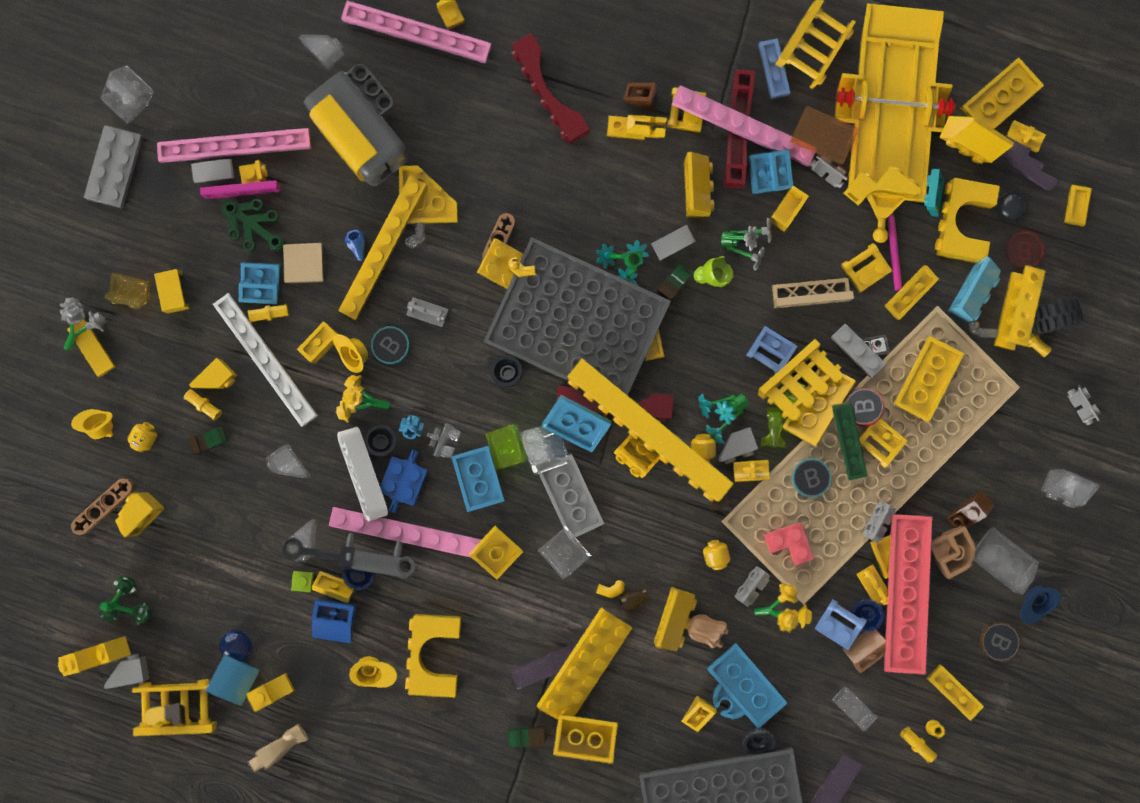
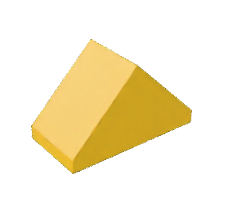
M696 696L681 722L698 732L716 713V709L710 703Z

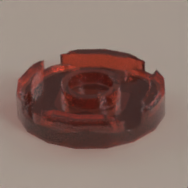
M1020 231L1011 236L1007 241L1005 253L1008 261L1014 267L1025 269V266L1034 267L1041 262L1044 257L1045 246L1036 233Z

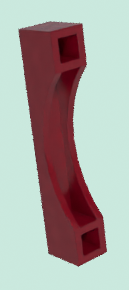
M532 33L514 42L511 54L516 62L519 61L522 67L520 69L525 78H530L532 82L530 86L534 93H539L542 98L540 102L543 108L550 111L551 115L549 117L555 126H559L561 130L559 133L563 141H568L572 145L589 135L590 129L582 115L562 105L547 89L540 70L541 48Z
M736 69L733 75L730 108L749 117L755 71ZM728 131L723 187L742 189L746 179L747 139Z
M558 386L557 400L562 395L605 418L610 417V413L607 415L598 408L599 404L594 400L590 402L579 389ZM653 394L646 400L637 403L652 417L656 418L658 422L667 423V419H672L673 395Z

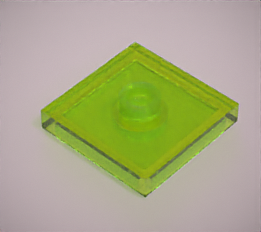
M517 424L485 433L495 470L528 461Z

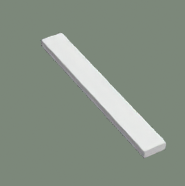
M228 293L213 304L300 426L304 427L315 419L318 415L232 296Z

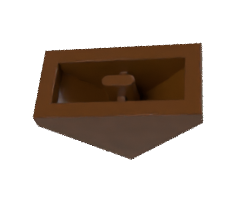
M628 83L623 101L651 110L658 84Z

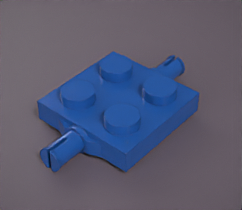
M412 450L408 460H401L392 456L380 486L382 494L392 499L388 511L396 513L399 502L415 506L429 471L415 463L419 454L418 451Z

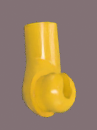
M516 257L509 260L508 266L510 270L518 277L536 275L535 266H524Z
M618 580L611 587L599 584L596 593L614 598L624 592L625 583Z

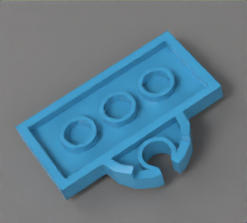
M736 643L707 667V670L718 681L712 696L714 707L718 708L720 702L725 699L730 702L729 708L720 712L724 717L736 719L746 714L754 725L760 728L787 704Z

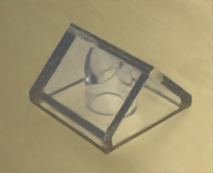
M566 526L538 549L540 554L562 579L572 574L591 556Z

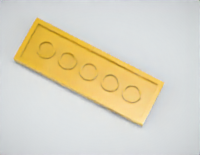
M601 608L546 690L537 707L556 719H559V715L574 717L632 630V627Z

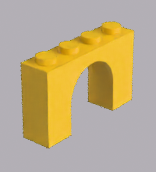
M954 178L946 184L945 194H947V197L941 209V212L944 213L943 220H940L938 231L941 232L935 244L937 256L974 263L988 257L990 242L964 236L958 230L955 218L958 209L964 205H974L990 209L997 205L1000 186Z
M415 614L413 619H410L409 630H412V638L408 640V650H411V658H407V669L410 670V675L406 677L405 689H409L408 695L456 697L458 675L437 674L429 671L422 663L421 649L427 640L434 637L459 638L462 617Z

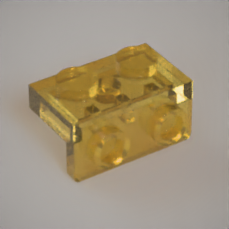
M114 272L111 274L110 289L105 294V299L110 300L114 304H126L130 308L140 309L149 303L151 281Z

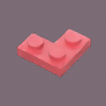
M801 522L763 534L769 553L788 547L794 565L814 559Z

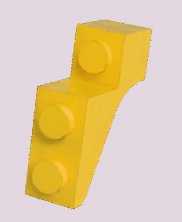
M890 166L877 183L870 174L861 171L843 194L859 205L867 196L872 194L913 199L922 189L919 188L916 181L905 177L902 170Z
M126 636L59 657L58 667L60 672L63 673V676H67L131 655Z

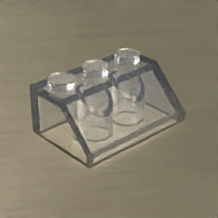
M994 527L990 528L976 547L974 561L1013 592L1023 595L1035 578L1039 562Z

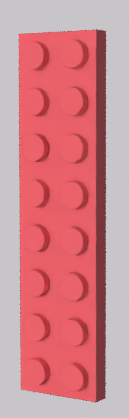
M892 514L884 667L886 672L926 673L932 517Z

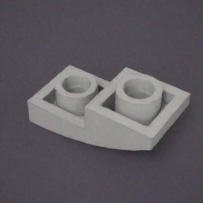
M232 159L191 164L194 183L234 178Z
M685 225L651 244L659 260H662L696 242L688 225Z

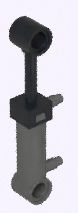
M353 533L348 534L346 545L341 546L340 553L303 547L301 541L297 538L287 539L282 547L283 556L288 560H296L301 555L337 560V568L356 569L398 576L401 579L409 578L415 570L414 560L409 557L401 558L402 542L400 541L396 542L393 556L355 550L353 548ZM295 545L298 551L296 553H289L287 547ZM407 564L410 567V571L402 572L400 565Z

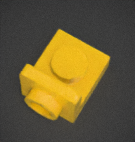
M440 0L437 3L438 11L447 30L465 22L455 0Z
M259 160L255 161V164L239 166L242 184L266 181L265 177L268 176L267 168Z

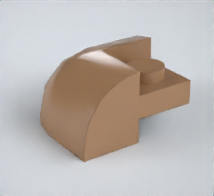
M965 526L948 530L931 541V553L934 557V562L946 578L950 579L972 566L976 548Z

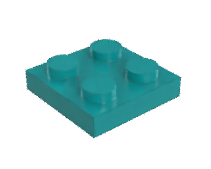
M932 169L931 175H928L927 187H929V194H925L924 205L927 206L931 216L937 217L940 215L944 178L940 169Z

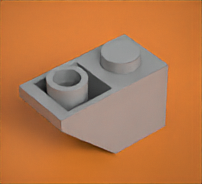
M749 427L729 435L718 458L719 462L724 461L725 464L736 461L735 457L743 455V458L754 455V450H757L758 447L751 428Z

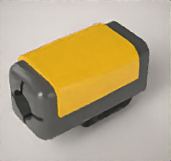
M358 64L348 72L340 71L304 100V104L310 112V117L314 124L362 182L366 181L371 186H377L389 178L390 174H394L401 166L407 163L409 155L404 143L385 121L395 110L393 99L365 65ZM359 73H366L364 78H357ZM372 87L378 88L375 93H369V90ZM383 102H390L387 108L381 107Z

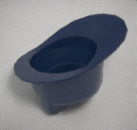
M1032 587L1026 593L1020 612L1021 620L1026 624H1034L1054 610L1060 603L1061 596L1059 591L1052 587Z

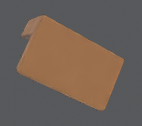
M871 627L854 640L849 650L843 647V651L853 662L858 672L862 673L885 656L886 640L874 627Z

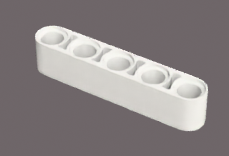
M354 427L338 432V442L366 520L372 521L387 516V506L359 428Z

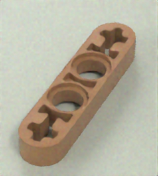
M119 479L73 520L71 523L72 532L76 535L89 533L133 493L135 488L133 481L130 479ZM122 483L128 484L126 487L127 491H121L119 494L114 492V490L120 491L122 489ZM108 495H112L115 498V502L111 506L107 505L105 501ZM94 508L100 510V516L97 519L91 516V511ZM87 519L91 521L83 525L84 530H78V523H84Z

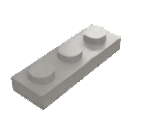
M846 324L831 336V339L871 379L886 366V363Z

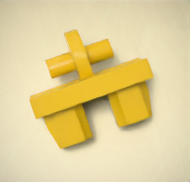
M1014 120L1006 137L1014 143L1037 153L1046 134L1035 130V127H1028Z
M768 460L733 462L735 482L770 480Z

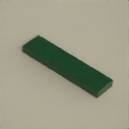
M851 401L832 405L848 481L868 477Z

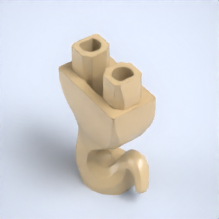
M297 724L289 729L282 738L256 752L257 757L249 761L252 769L256 772L262 767L267 769L283 758L294 745L307 741L308 736L300 724Z

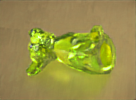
M767 407L770 434L761 440L760 445H768L771 448L779 446L784 448L785 441L779 435L783 426V411L778 407Z

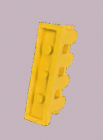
M816 339L759 388L758 395L763 400L768 396L770 398L768 402L770 404L775 403L783 411L782 416L784 418L788 416L791 420H797L800 417L798 407L801 404L807 408L812 407L814 404L812 394L815 391L819 395H825L828 391V385L825 382L830 379L832 382L837 383L842 378V373L839 371L841 367L838 364L834 366L825 357L827 353L824 350L822 352L819 351L820 343ZM816 365L825 376L820 378L812 368ZM800 378L811 386L808 391L797 382ZM787 390L797 399L794 404L784 395Z

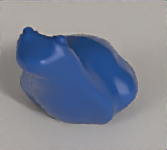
M355 229L347 233L345 243L356 259L362 261L365 258L364 239L366 236L360 230Z

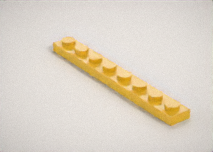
M409 175L338 310L339 312L357 320L427 187L425 183Z

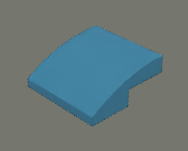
M789 150L748 156L753 194L785 190L793 186Z
M242 262L239 302L278 304L280 264Z
M224 654L206 692L242 706L247 696L246 694L249 692L260 670Z

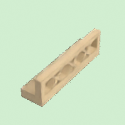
M848 278L772 285L774 308L846 302L854 299L853 291H850ZM836 283H844L845 292H835L832 288ZM817 285H822L828 291L825 294H817L813 290ZM798 287H804L809 291L805 296H798L794 292ZM777 289H785L790 295L785 298H778Z

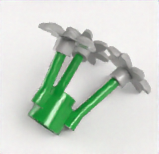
M767 218V227H762V229L749 226V230L724 231L721 237L722 247H727V251L736 252L751 258L752 261H755L753 269L757 270L764 256L765 248L762 247L758 254H750L735 248V246L739 245V240H744L746 246H749V250L752 251L754 247H757L756 239H758L759 235L757 234L759 233L767 235L768 243H770L772 239L770 219Z

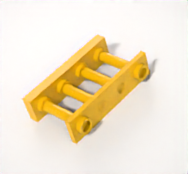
M815 0L811 4L775 63L780 68L785 63L788 65L791 63L814 80L810 85L811 89L817 84L821 85L826 78L824 73L845 39L848 40L854 32L852 29L855 24L854 20L845 27L822 11L821 6L824 0ZM819 18L840 32L841 36L838 41H834L815 28L814 24L811 23L812 20ZM804 33H810L831 47L832 50L828 57L804 42L802 38ZM795 48L802 49L823 63L819 72L794 57L793 51Z
M1025 266L1023 274L1011 273L994 343L995 347L1013 351L1016 344L1028 346L1046 270Z
M209 679L186 684L151 685V682L139 683V686L132 689V693L141 692L142 722L133 728V736L214 732L217 729V721H211L208 718V692H206V689L210 683ZM180 690L181 705L185 706L186 726L176 727L172 723H165L163 726L156 728L148 725L144 720V715L150 709V692L161 691V706L169 705V691ZM188 690H200V719L198 722H191V719H189Z

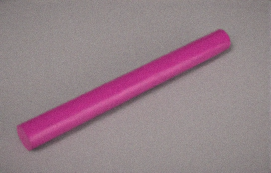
M892 214L887 217L894 289L899 291L902 288L895 215Z

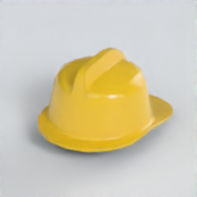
M336 334L333 337V343L340 354L343 364L351 372L360 373L364 367L363 363L368 358L366 347L359 339H349L344 335Z
M96 409L85 410L73 418L71 426L77 431L85 432L95 440L111 437L113 435V424L111 421L113 415L111 412Z
M372 656L360 659L351 668L349 674L350 680L354 684L364 687H389L393 685L397 678L396 670L391 665L380 662Z

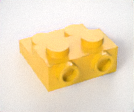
M629 435L615 450V458L619 463L627 464L631 468L630 472L632 475L643 478L659 461L658 456L660 454L655 450L651 452L644 447L642 439L638 438L636 440Z

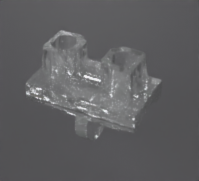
M445 423L440 437L441 429L435 428L434 433H428L427 436L432 438L430 446L435 447L437 440L439 441L434 456L451 458L454 448L446 446L448 438L458 441L461 432L453 428V425Z

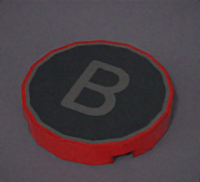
M860 388L853 391L845 401H851L855 422L858 426L868 427L874 425L884 414L882 397L870 388Z

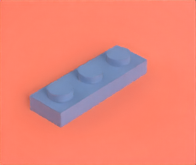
M778 38L759 42L758 47L770 98L789 95L790 89L784 66L780 68L775 65L781 55Z

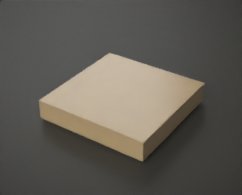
M322 243L283 245L285 283L324 282Z

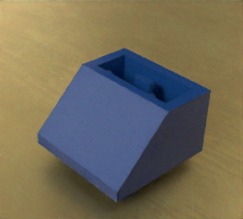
M326 599L315 600L312 616V637L351 643L357 604Z

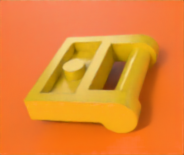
M678 88L672 89L673 100L675 98ZM696 92L706 97V93ZM672 105L670 119L667 122L668 127L701 131L702 118L684 111L683 122L678 121L679 108Z
M874 243L870 244L868 249L850 261H845L841 264L859 293L892 271ZM871 255L874 257V261L856 273L853 271L852 268Z
M881 418L876 424L868 426L859 436L861 446L879 460L884 468L890 464L907 443L903 436ZM869 436L889 452L888 455H883L866 439Z

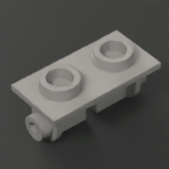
M818 154L816 158L819 160L818 162L814 160L810 164L811 170L821 177L828 172L829 175L825 180L835 188L838 187L840 189L844 184L842 179H848V176H846L847 171L840 166L837 168L831 164L832 160L826 155L820 156Z
M412 297L411 302L409 301L406 315L443 327L449 309Z
M1078 385L1079 390L1071 389L1067 392L1069 394L1067 397L1074 408L1082 405L1083 408L1077 410V413L1083 423L1089 425L1094 422V418L1100 421L1098 415L1101 413L1096 404L1091 405L1088 400L1091 396L1086 387L1082 389Z
M879 501L870 521L865 526L862 536L876 543L879 540L882 541L887 530L882 525L883 523L890 524L892 514H895V508L892 505Z
M756 566L749 573L744 584L738 588L734 597L747 607L750 604L752 605L759 595L755 589L758 588L762 591L770 581V575Z

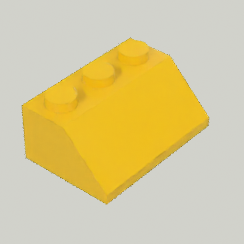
M949 116L940 135V138L946 141V145L958 148L959 153L971 156L972 161L978 164H983V162L992 163L1014 145L1013 141L975 117Z
M688 152L684 161L686 217H709L711 211H714V200L710 198V192H713V181H710L713 165L712 162H709V156Z
M671 587L654 639L656 647L676 652L678 647L682 648L685 639L682 635L684 629H688L691 618L688 616L690 610L694 611L697 600L694 599V594Z
M559 715L553 754L612 763L618 723Z

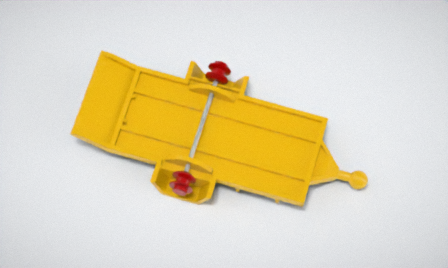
M867 3L861 38L858 75L842 73L837 89L835 119L838 122L854 123L848 187L861 171L870 174L877 183L886 170L893 166L902 170L904 176L908 179L916 181L919 188L922 189L913 199L884 194L867 196L878 219L877 229L873 232V239L878 243H883L888 239V232L885 229L886 218L904 200L924 202L927 189L931 131L942 132L945 126V116L948 118L955 112L956 103L953 102V99L950 98L947 102L952 90V84L935 83L944 11Z

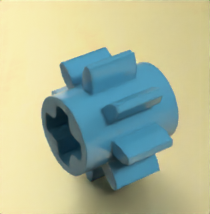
M409 415L407 419L402 418L399 431H403L404 437L414 439L416 436H421L424 423H421L419 417Z

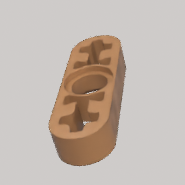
M504 213L499 216L483 251L482 259H484L496 235H502L504 237L503 243L507 244L515 227V220L511 214ZM509 218L511 225L506 226L505 232H508L506 235L503 231L497 229L500 228L502 230L503 222L501 221Z

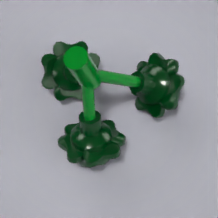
M118 576L117 580L114 581L117 594L113 600L101 603L100 610L98 611V615H102L100 619L113 623L114 620H119L122 611H125L134 616L136 625L145 623L150 619L151 614L147 602L138 604L137 608L123 607L117 602L120 596L132 595L137 590L133 579L128 576Z

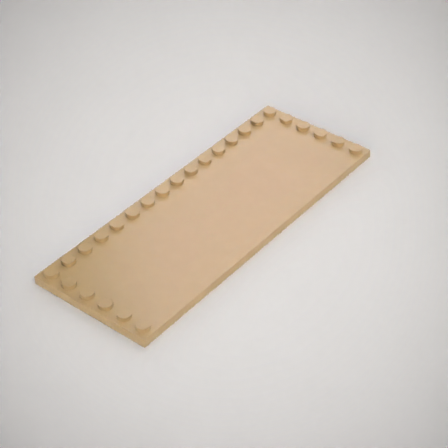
M938 306L883 359L886 363L885 367L872 379L867 375L849 393L850 395L853 391L860 388H870L876 391L884 402V414L881 419L907 440V443L887 467L884 468L879 460L861 446L868 477L848 481L835 419H833L817 447L802 440L769 473L770 480H762L721 520L782 584L785 583L787 585L790 583L796 587L798 591L796 597L802 604H805L869 540V538L862 536L879 501L892 505L895 508L894 512H896L1020 388ZM928 336H932L964 353L930 422H926L893 405ZM856 425L858 435L860 436L867 427ZM869 436L866 439L883 455H888L889 452ZM805 459H817L827 465L831 473V483L825 493L817 497H807L796 491L792 483V473L799 462ZM801 522L814 559L794 565L788 547L769 553L763 534Z

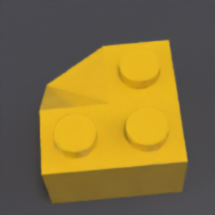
M149 492L132 493L125 500L127 503L122 507V510L118 513L119 517L115 521L125 538L135 537L165 508Z

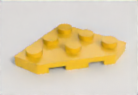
M401 166L399 168V194L409 175L427 185L407 224L458 223L457 202L419 166Z

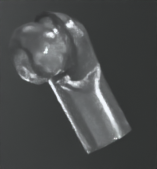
M415 223V234L410 238L408 237L405 241L406 245L410 248H417L424 242L425 223Z
M979 322L969 323L968 330L971 334L982 338L997 337V329L979 328Z

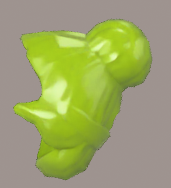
M721 256L712 258L704 266L698 267L693 277L700 284L708 283L715 287H723L734 278L733 270L729 264L725 263V257Z

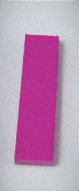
M276 180L200 188V194L206 199L281 191L280 184Z

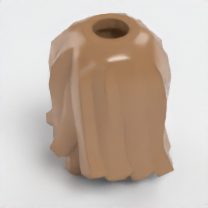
M702 614L693 616L687 629L691 639L705 643L711 648H722L724 643H722L721 638L723 635L728 634L729 631L726 622L716 621Z

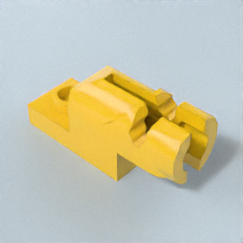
M628 115V117L609 116L607 136L644 140L645 137L664 138L666 118Z

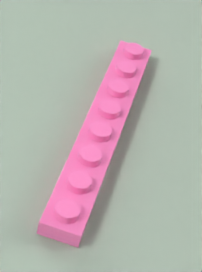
M350 1L346 2L341 18L342 21L483 63L487 62L491 49V43Z
M681 85L678 87L672 105L772 151L789 150L790 159L807 167L811 164L817 149L816 147Z
M308 128L157 142L158 161L160 163L311 149L310 130Z
M333 507L329 522L331 527L470 557L469 553L482 540L382 517L367 521L363 513Z

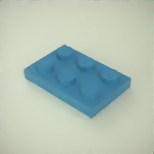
M560 395L542 423L543 429L590 452H593L611 426V420Z
M489 446L452 456L467 512L505 501Z

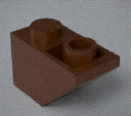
M980 491L964 501L946 519L954 528L960 526L968 528L987 517L994 504L983 491Z

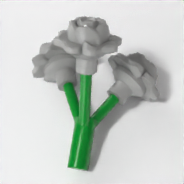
M66 298L65 302L60 304L64 308L60 310L62 320L70 324V333L64 345L65 350L71 351L76 337L86 330L90 331L96 328L104 331V325L106 324L104 316L99 312L94 314L89 311V322L85 324V327L74 332V325L80 323L81 319L85 318L83 313L85 306L80 303V299Z

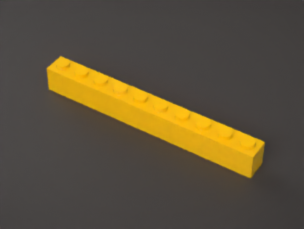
M581 359L567 376L569 379L568 384L576 390L580 388L584 391L583 396L590 402L596 401L599 404L598 408L606 415L608 413L613 415L615 423L620 427L625 425L629 429L628 433L636 440L638 438L642 439L644 447L651 452L655 450L660 454L658 458L666 465L671 463L675 467L673 471L681 477L685 475L689 478L688 483L695 489L700 487L705 492L703 495L711 502L713 500L719 502L733 485L729 479L585 360Z

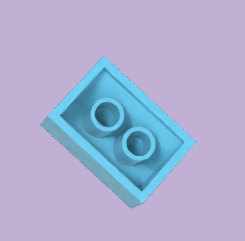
M985 257L974 264L948 310L949 313L967 323L978 319L982 312L980 310L982 304H986L991 296L990 290L992 287H996L1000 281L998 276L1001 270L991 258Z

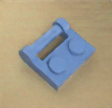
M764 326L746 356L755 358L774 370L776 374L787 364L797 345ZM760 346L781 359V362L777 364L756 350Z
M832 600L814 629L849 650L867 620L862 617L861 619L839 606L837 601ZM832 611L855 624L854 630L831 616Z

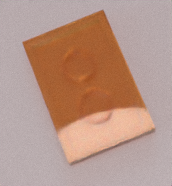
M806 106L790 142L843 165L859 128Z

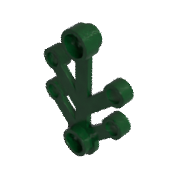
M258 198L252 202L241 204L234 199L226 200L222 205V213L229 218L230 230L228 231V237L231 240L237 241L241 237V233L237 228L238 218L243 222L244 250L253 252L256 248L253 242L252 229L269 242L271 249L274 251L283 250L285 240L279 235L273 236L257 224L259 222L278 221L279 214L275 210H269L265 214L247 216L242 211L252 209L261 211L264 208V203ZM260 202V207L255 208V203ZM233 205L234 210L228 211V207ZM275 213L276 217L270 219V214ZM233 232H237V236L235 238H232L231 236ZM278 239L279 244L274 246L273 241ZM248 243H252L251 249L246 248Z

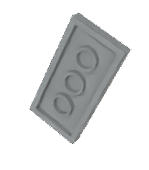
M104 125L85 191V199L123 208L141 146L142 135Z
M572 454L537 470L569 540L604 524Z

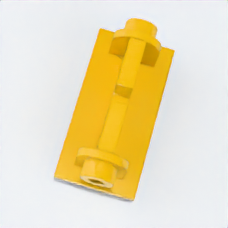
M873 564L856 574L876 608L882 604H888V589Z

